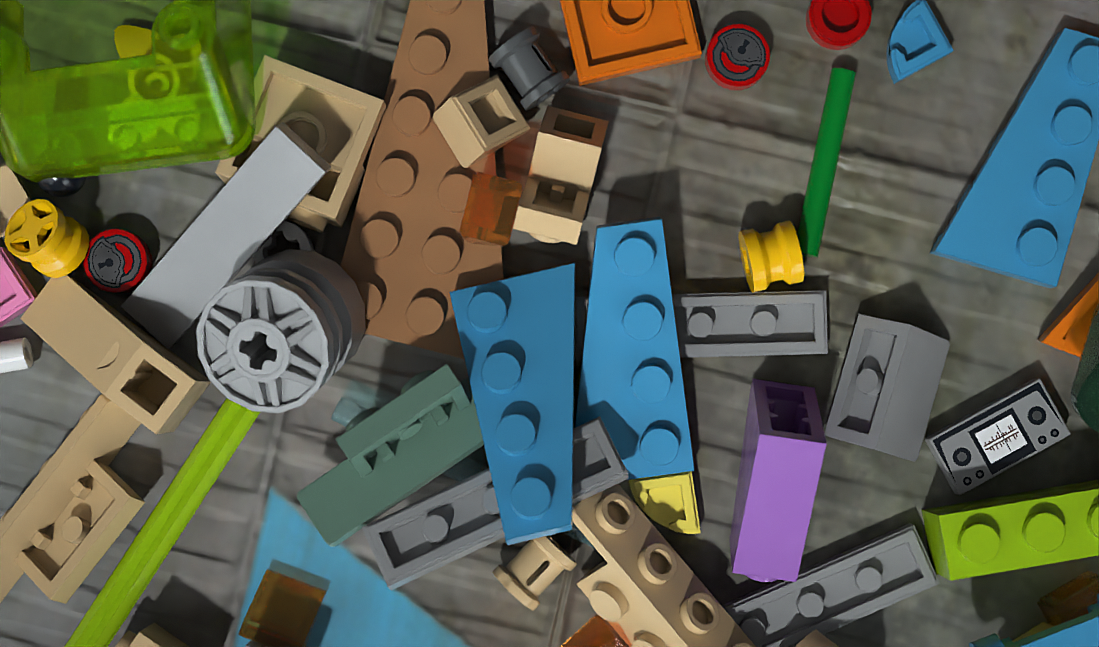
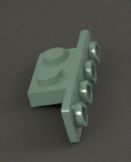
M447 364L435 372L433 370L423 371L411 378L402 387L400 396L382 408L372 407L356 415L347 424V432L335 439L347 459L297 493V499L324 541L330 547H335L483 446L484 442L469 377L459 382Z

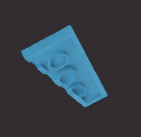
M1064 28L1056 34L1020 96L1019 104L1005 128L999 132L988 151L987 159L973 183L967 187L956 206L957 210L948 226L939 235L929 253L1046 288L1057 287L1099 141V37Z
M653 217L596 225L574 428L600 416L628 472L627 480L694 471L662 218Z
M575 263L449 292L507 545L572 530Z

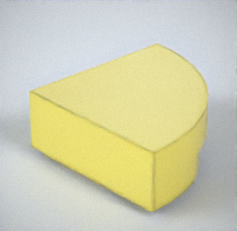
M692 471L628 480L632 495L637 504L653 521L675 532L686 534L701 533Z

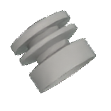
M287 249L259 261L245 274L238 276L233 282L224 286L204 306L196 328L198 356L209 380L227 399L251 411L281 413L302 406L357 353L366 331L365 305L355 281L335 261L314 251Z

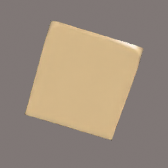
M498 75L450 97L433 114L435 124L464 168L477 163L531 129Z

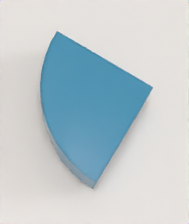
M916 0L901 14L891 30L886 56L889 74L894 84L954 51L926 0Z

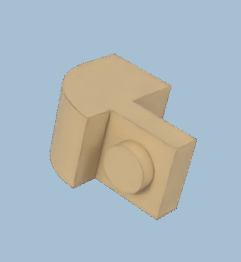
M547 106L538 131L529 175L517 208L513 229L528 232L532 237L542 242L559 243L563 241L577 245L609 121Z

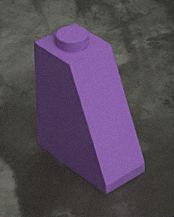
M752 379L729 540L732 573L743 574L759 582H772L777 579L797 582L827 444L817 396L813 387Z

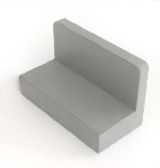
M858 314L825 429V436L915 462L919 456L948 354L949 341L913 325Z

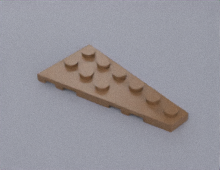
M410 0L384 99L386 109L375 133L340 266L355 281L364 302L366 328L364 334L464 359L449 292L504 280L495 152L477 163L464 168L435 124L433 114L450 97L490 78L485 0Z

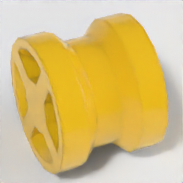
M36 199L25 203L10 218L5 230V244L8 251L22 261L31 262L32 266L46 277L59 278L71 273L84 260L89 248V235L83 225L72 217L64 216L63 211L50 201Z
M790 220L777 223L772 231L759 233L753 228L739 232L742 264L752 293L766 290L771 282L783 280L789 285L804 281L801 248L796 230Z

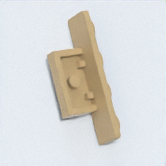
M103 394L82 414L76 427L54 455L42 465L39 474L13 507L0 519V603L25 572L50 600L66 604L145 503L108 466L141 423Z
M619 484L581 500L573 506V523L605 559L590 569L576 584L588 597L594 611L610 623L629 647H756Z

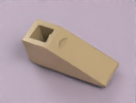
M69 274L59 278H50L20 318L104 396L155 434L174 432L211 383L207 377Z

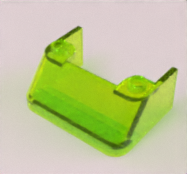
M0 0V153L6 165L22 177L33 182H40L50 178L73 179L229 159L242 153L253 140L256 129L251 0H175L167 4L158 13L153 22L151 33L152 54L31 71L30 50L24 40V5L17 0Z

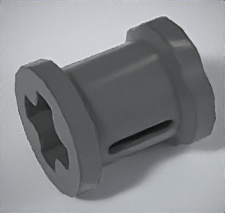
M533 26L509 39L488 59L494 68L501 67L523 97L520 103L525 111L540 105L570 81L565 71H558L539 45L537 40L540 34Z

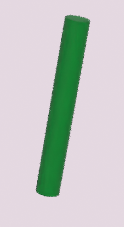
M831 69L797 232L803 256L818 258L856 78V72L848 69Z

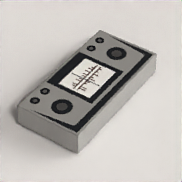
M1032 379L924 438L954 494L962 495L1071 434L1040 379Z

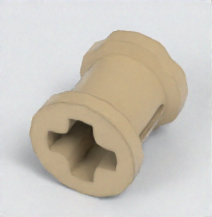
M549 535L530 540L506 566L499 564L492 573L516 599L534 611L540 605L538 596L564 569L572 571L577 562Z

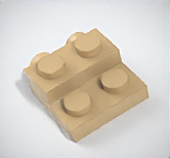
M264 55L215 173L227 184L278 124L284 122L332 166L287 219L320 233H323L326 223L342 228L364 175L363 163L386 109L385 102L382 99Z

